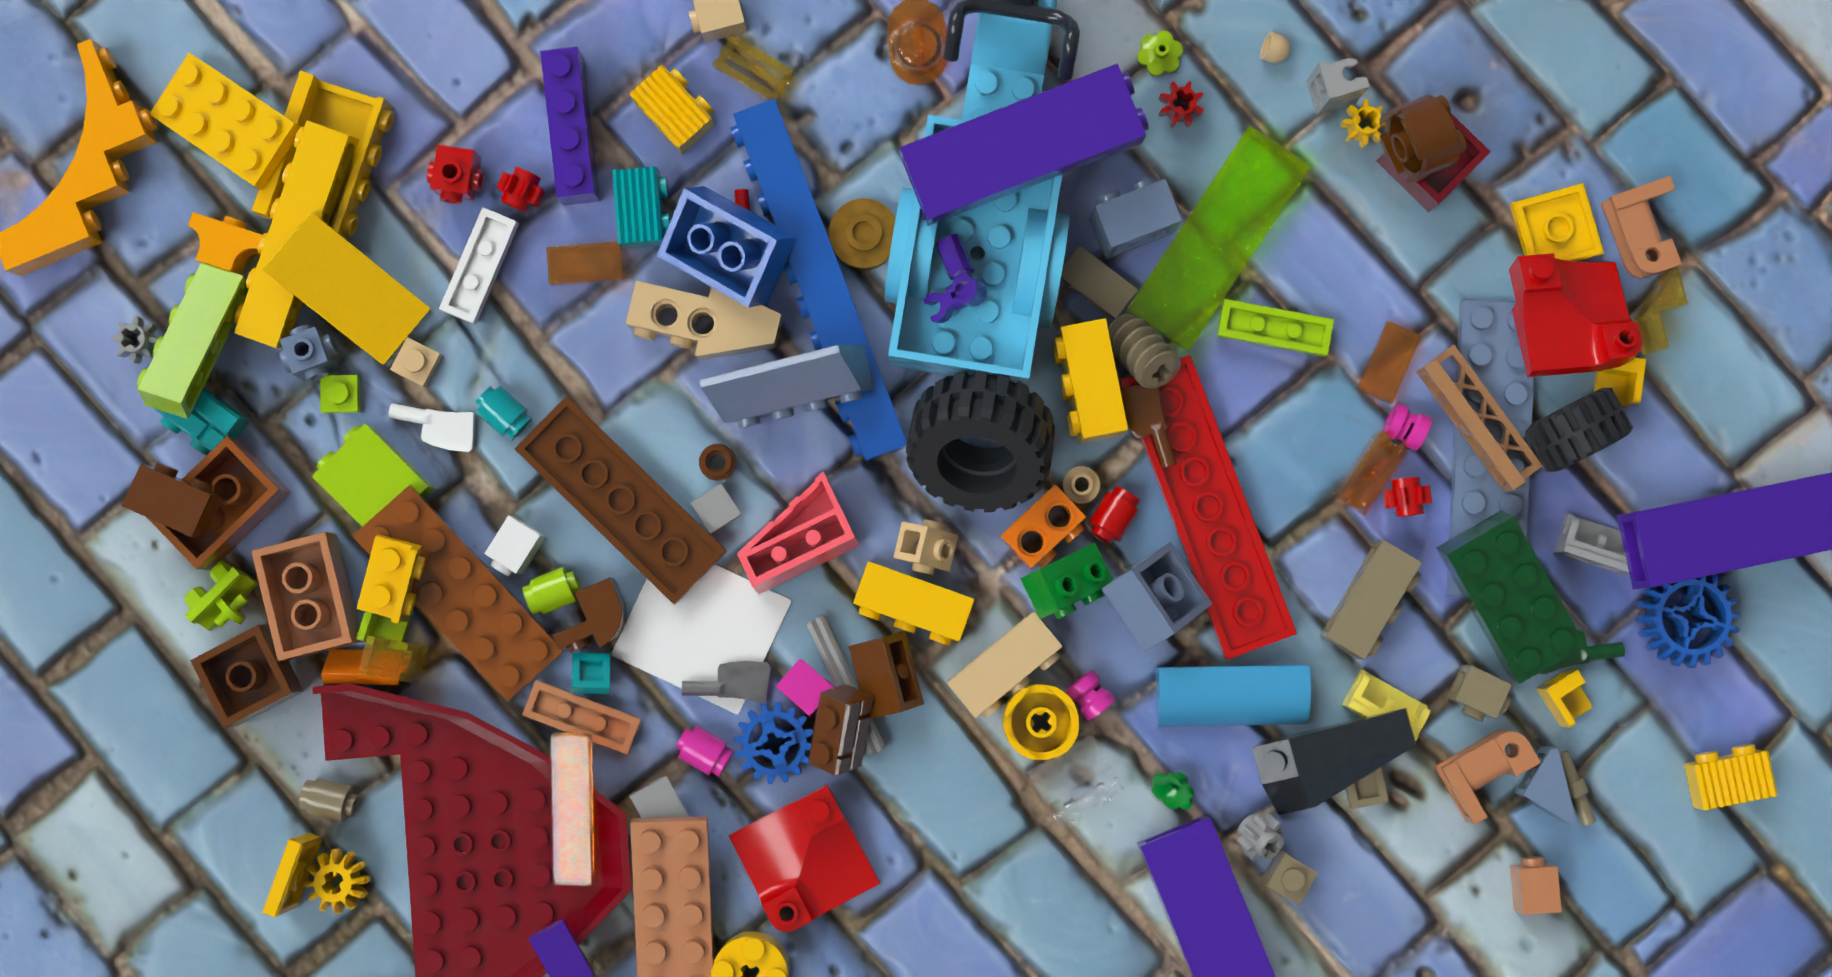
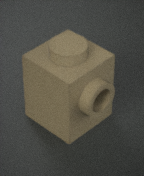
M1461 665L1447 699L1464 706L1461 713L1481 722H1483L1484 717L1497 719L1499 713L1504 714L1510 705L1512 694L1509 691L1512 684L1471 665Z

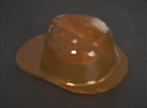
M928 0L902 1L894 7L888 19L887 32L891 67L896 75L908 84L924 85L931 83L941 75L947 63V60L943 57L946 42V24L943 14L935 4Z

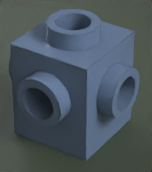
M299 326L289 332L290 336L280 339L284 350L280 352V359L285 370L288 373L292 372L293 375L304 381L311 382L322 379L328 375V372L340 368L335 356L338 354V349L331 334H327L315 326ZM309 349V352L304 356L302 351Z

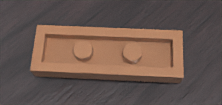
M535 680L522 716L627 755L631 751L642 718L540 680Z

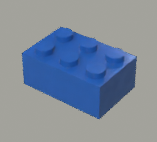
M706 186L683 189L656 256L750 308L768 304L796 236Z

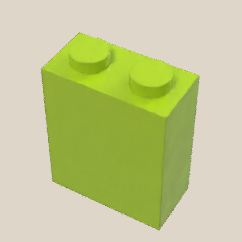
M366 423L362 427L360 425L353 427L344 436L343 441L345 443L335 453L331 451L322 457L316 465L318 470L312 475L362 527L410 484L424 499L436 489L374 426Z

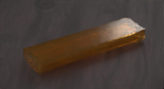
M553 733L551 735L554 885L591 886L594 883L592 734Z

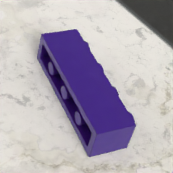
M577 46L540 51L556 196L564 206L599 202L600 196L584 57Z

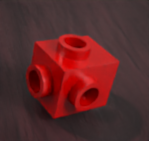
M437 144L435 161H430L427 169V183L430 184V189L440 196V201L460 205L463 199L474 201L475 192H480L483 185L484 173L480 169L481 157L475 150Z

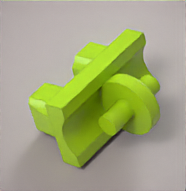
M219 561L210 570V577L216 584L208 592L206 589L198 586L192 588L184 596V601L189 608V611L185 614L187 619L191 623H197L209 631H212L217 625L222 628L230 619L237 624H241L246 619V616L240 609L249 601L246 596L258 585V582L252 576L224 561Z

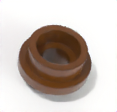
M712 444L702 451L699 457V467L707 478L714 481H722L729 478L735 471L736 457L733 451L726 445ZM715 456H722L725 460V464L721 469H714L711 465V461Z

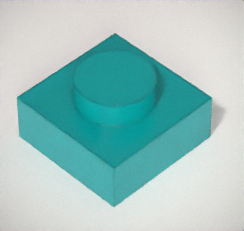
M572 653L571 693L609 694L610 654Z

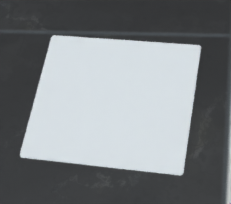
M716 564L676 605L646 579L612 651V656L681 689L682 681H718V666L720 664L735 661L764 662L791 604V600L771 590L758 594L748 579ZM698 696L735 714L740 713L746 700L719 698L718 696Z

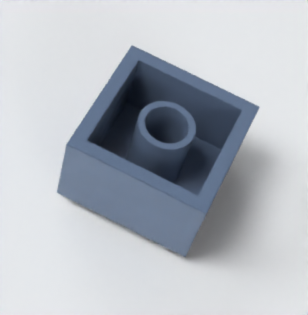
M1153 177L1134 184V190L1120 196L1119 191H1114L1098 198L1099 204L1094 206L1089 220L1105 260L1174 234L1182 219L1166 179L1155 182Z
M1171 542L1140 560L1102 588L1110 603L1117 610L1144 652L1174 635L1212 605Z

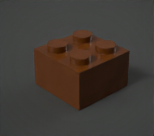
M257 625L190 660L223 728L239 726L304 692L290 662L277 660L269 625Z

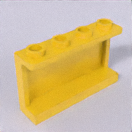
M300 71L284 116L301 127H304L306 120L359 139L330 223V227L347 240L348 236H353L357 229L359 217L356 213L360 201L364 202L369 194L370 181L368 178L372 166L376 167L381 159L382 146L380 143L384 131L388 132L393 124V106L385 98L379 96L373 98L320 81L315 75ZM294 141L263 190L259 189L252 211L263 218L273 220L270 218L271 207L275 199L281 196L285 184L282 182L284 169L289 162L293 161L297 149L294 147Z

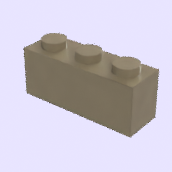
M1383 539L1375 541L1321 632L1320 637L1356 659L1365 660L1368 655L1373 657L1383 642V637L1379 635L1386 623L1391 625L1401 612L1402 605L1399 604V601L1405 591L1410 593L1417 585L1421 577L1418 569L1422 562Z

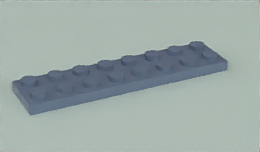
M1463 299L1459 304L1457 349L1531 449V442L1525 431L1532 424L1534 377H1527L1512 314V308L1516 302ZM1457 367V370H1456V383H1457V381H1458V374H1459V368H1458V367ZM1465 377L1464 384L1471 385ZM1463 390L1462 395L1473 410L1479 413L1481 405L1479 395L1475 391ZM1487 408V409H1486V414H1487V415H1493V414L1490 412V410ZM1485 420L1484 425L1497 443H1501L1503 436L1501 425L1496 421ZM1455 425L1449 540L1501 510L1515 517L1527 539L1530 476L1524 479L1526 482L1514 491L1504 493ZM1509 438L1508 445L1515 446V444ZM1507 450L1508 458L1519 472L1529 466L1520 452ZM1447 570L1446 596H1463L1449 570Z

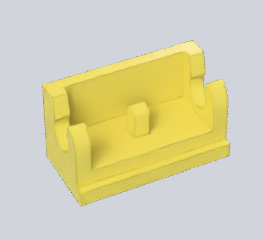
M1363 669L1358 673L1341 704L1363 718L1407 708L1415 741L1431 711L1427 709V705L1383 682Z

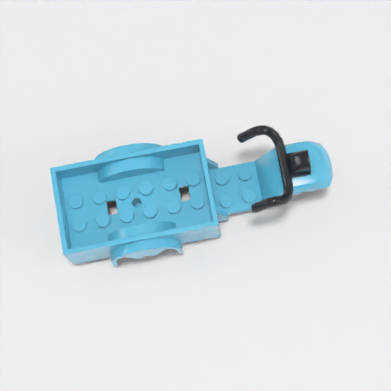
M962 0L956 3L950 12L943 56L947 61L954 62L959 59L965 16L971 13H978L962 119L928 115L924 138L1041 93L1053 25L1064 31L1057 76L1063 80L1072 79L1080 38L1077 22L1066 13L1056 10L1057 0ZM1062 175L927 226L914 190L902 187L890 249L884 296L885 302L897 304L888 353L889 366L954 376L956 373L966 371L968 375H973L977 371L988 372V375L998 376V374L1009 376L1012 382L1017 383L1019 380L1027 385L1030 378L1037 328L1051 327L1062 275L1070 214L1056 212ZM960 234L975 269L974 273H972L973 277L981 280L986 286V298L979 306H968L961 311L954 310L948 321L935 323L931 321L930 317L939 312L940 303L938 302L936 305L930 306L925 304L923 300L931 293H945V289L951 286L954 281L949 279L936 244L949 235Z

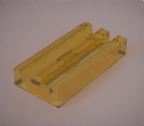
M730 34L727 39L728 42L721 49L718 59H715L713 62V68L767 100L775 98L777 103L794 76V70L735 35ZM733 49L741 50L782 74V80L733 52ZM727 59L732 60L776 86V90L773 92L726 65L725 62Z

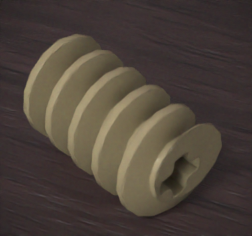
M1125 313L1117 317L1109 325L1108 332L1113 354L1141 386L1158 388L1167 384L1178 373L1181 366L1180 357L1173 352L1171 347L1165 343L1163 338L1158 335L1145 319L1136 318L1133 314Z

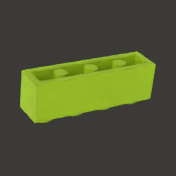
M201 262L196 273H192L188 277L185 284V295L180 305L173 307L169 317V327L164 337L160 336L157 339L153 349L154 357L148 369L144 368L137 380V390L146 406L186 419L189 418L235 324L234 316L236 310L241 303L245 302L248 289L246 288L243 275Z

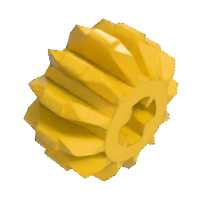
M336 848L331 851L330 857L326 853L319 854L317 856L318 864H311L307 867V871L315 878L305 880L303 885L305 887H314L315 892L308 896V900L314 901L321 898L319 910L326 911L332 905L334 914H340L345 906L350 910L358 906L356 897L365 898L368 892L360 884L370 882L371 877L369 875H360L359 871L364 869L367 864L365 861L354 865L355 852L350 851L343 857L341 849ZM340 874L344 881L335 888L332 885V881L336 878L335 876Z

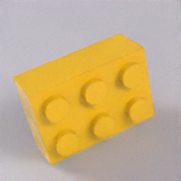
M1106 318L1062 326L1056 338H1054V342L1051 344L1055 364H1062L1064 373L1061 375V379H1059L1061 397L1063 401L1069 400L1071 412H1068L1069 415H1066L1069 436H1076L1078 445L1122 436L1128 430Z

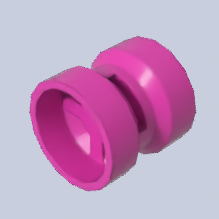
M1397 402L1384 424L1381 435L1390 440L1399 439L1404 441L1406 447L1417 451L1430 430L1433 418L1423 413L1416 415L1410 412L1408 406Z
M1094 670L1083 675L1064 691L1073 702H1078L1080 714L1086 722L1095 718L1116 700L1110 690H1105L1099 685L1100 677Z

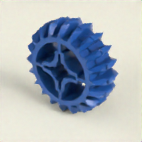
M1713 574L1707 577L1704 576L1656 586V589L1644 588L1642 590L1649 600L1638 601L1636 604L1640 609H1645V615H1638L1635 620L1636 622L1646 624V628L1641 629L1638 635L1640 637H1651L1647 642L1646 648L1648 650L1659 648L1657 652L1659 660H1666L1670 657L1672 666H1680L1684 662L1687 668H1695L1698 662L1701 665H1709L1711 663V656L1715 658L1723 657L1724 653L1721 646L1732 647L1734 645L1732 639L1727 635L1728 633H1738L1740 631L1737 626L1731 625L1732 619H1738L1741 616L1740 612H1731L1730 606L1737 603L1738 599L1736 597H1725L1730 590V586L1728 584L1717 586L1719 581L1718 575ZM1688 586L1686 594L1681 595L1677 605H1664L1674 591ZM1705 597L1711 605L1713 616L1709 615L1705 610ZM1687 611L1689 616H1693V619L1700 620L1701 622L1689 623V620L1674 612ZM1662 618L1670 622L1672 627L1671 637L1674 638V641L1668 636ZM1701 628L1711 629L1708 636L1701 643L1688 648L1690 640L1695 639L1697 631Z

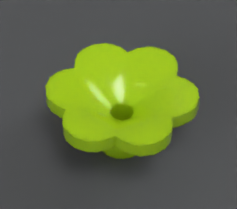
M1162 30L1156 35L1147 34L1142 38V49L1138 52L1137 60L1141 65L1147 66V70L1151 75L1160 76L1164 71L1173 73L1179 67L1178 58L1183 53V46L1180 42L1173 40L1170 32Z

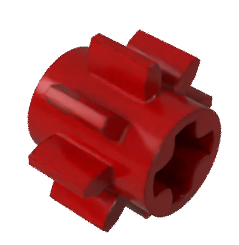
M1173 81L1169 86L1171 94L1161 93L1158 98L1160 102L1166 104L1158 115L1159 117L1167 115L1171 120V128L1177 122L1183 121L1189 128L1192 124L1191 114L1201 116L1204 109L1196 105L1201 100L1203 93L1198 92L1195 94L1190 89L1191 81H1188L1185 87H1178ZM1177 98L1181 103H1188L1185 111L1181 106H1173Z
M515 167L511 175L503 172L496 186L500 192H503L500 201L525 213L530 205L538 208L545 194V191L538 187L541 178L519 167Z
M1420 477L1391 480L1392 490L1383 491L1385 508H1395L1396 517L1424 514L1423 504L1432 503L1430 485L1421 486Z

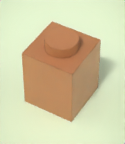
M1545 857L1521 858L1522 864L1510 865L1514 911L1523 915L1562 912L1558 866L1545 863Z

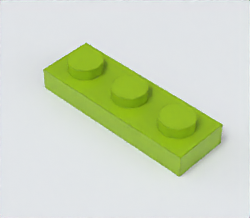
M1224 299L1222 301L1216 337L1326 357L1329 352L1334 319Z

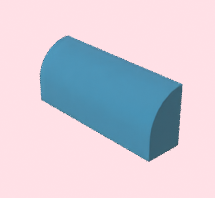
M1310 665L1155 667L1157 727L1298 725L1308 723L1311 708Z

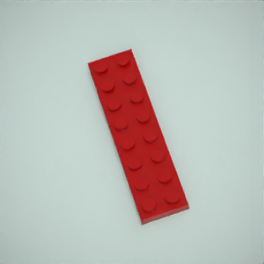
M1191 355L1180 358L1181 366L1175 377L1167 384L1159 387L1162 414L1177 464L1162 468L1152 435L1143 437L1141 440L1192 574L1212 603L1206 611L1225 660H1229L1296 635L1297 632ZM1133 376L1120 381L1122 388L1140 385Z

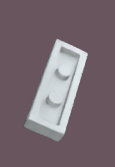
M482 207L439 310L474 325L477 324L519 223Z

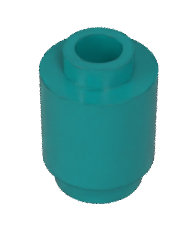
M491 386L488 387L475 402L479 406L476 414L502 437L506 435L511 440H514L532 420L526 413L528 409L502 386L495 390Z

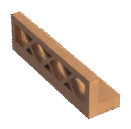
M1452 345L1416 371L1504 493L1514 491L1526 482L1524 479L1543 466L1455 345ZM1449 357L1452 358L1459 368L1457 383L1451 380L1440 365ZM1465 377L1471 385L1464 384ZM1463 390L1475 391L1481 398L1479 413L1473 410L1462 395ZM1488 408L1493 415H1487L1486 409ZM1485 420L1496 421L1503 428L1501 443H1497L1484 425ZM1509 438L1512 440L1515 446L1508 445ZM1507 450L1520 452L1529 466L1519 472L1508 458Z

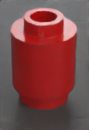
M1115 486L1112 492L1105 494L1088 523L1093 527L1091 533L1108 544L1112 540L1120 542L1139 512L1137 506L1140 500L1127 490Z

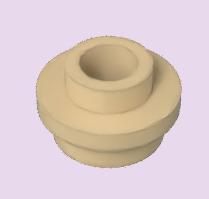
M1075 467L1068 471L1063 479V491L1075 503L1083 504L1092 501L1100 489L1098 475L1088 467ZM1076 479H1086L1089 485L1088 489L1084 492L1078 491L1075 488Z

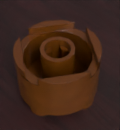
M1424 95L1389 110L1380 117L1379 125L1383 123L1386 125V133L1380 135L1385 155L1397 174L1405 172L1409 176L1405 180L1408 183L1418 182L1454 166L1459 160L1460 153L1466 151V140L1463 134L1456 130L1450 117L1451 108L1449 102L1442 95L1437 97Z

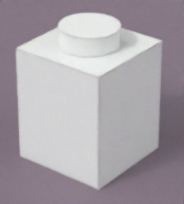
M508 515L484 554L493 559L490 565L507 576H510L512 571L516 574H523L546 536L516 517Z

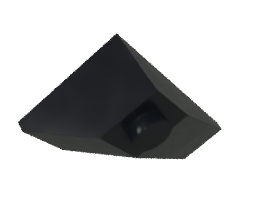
M1407 708L1260 741L1252 747L1262 786L1278 815L1318 806L1416 746V741Z

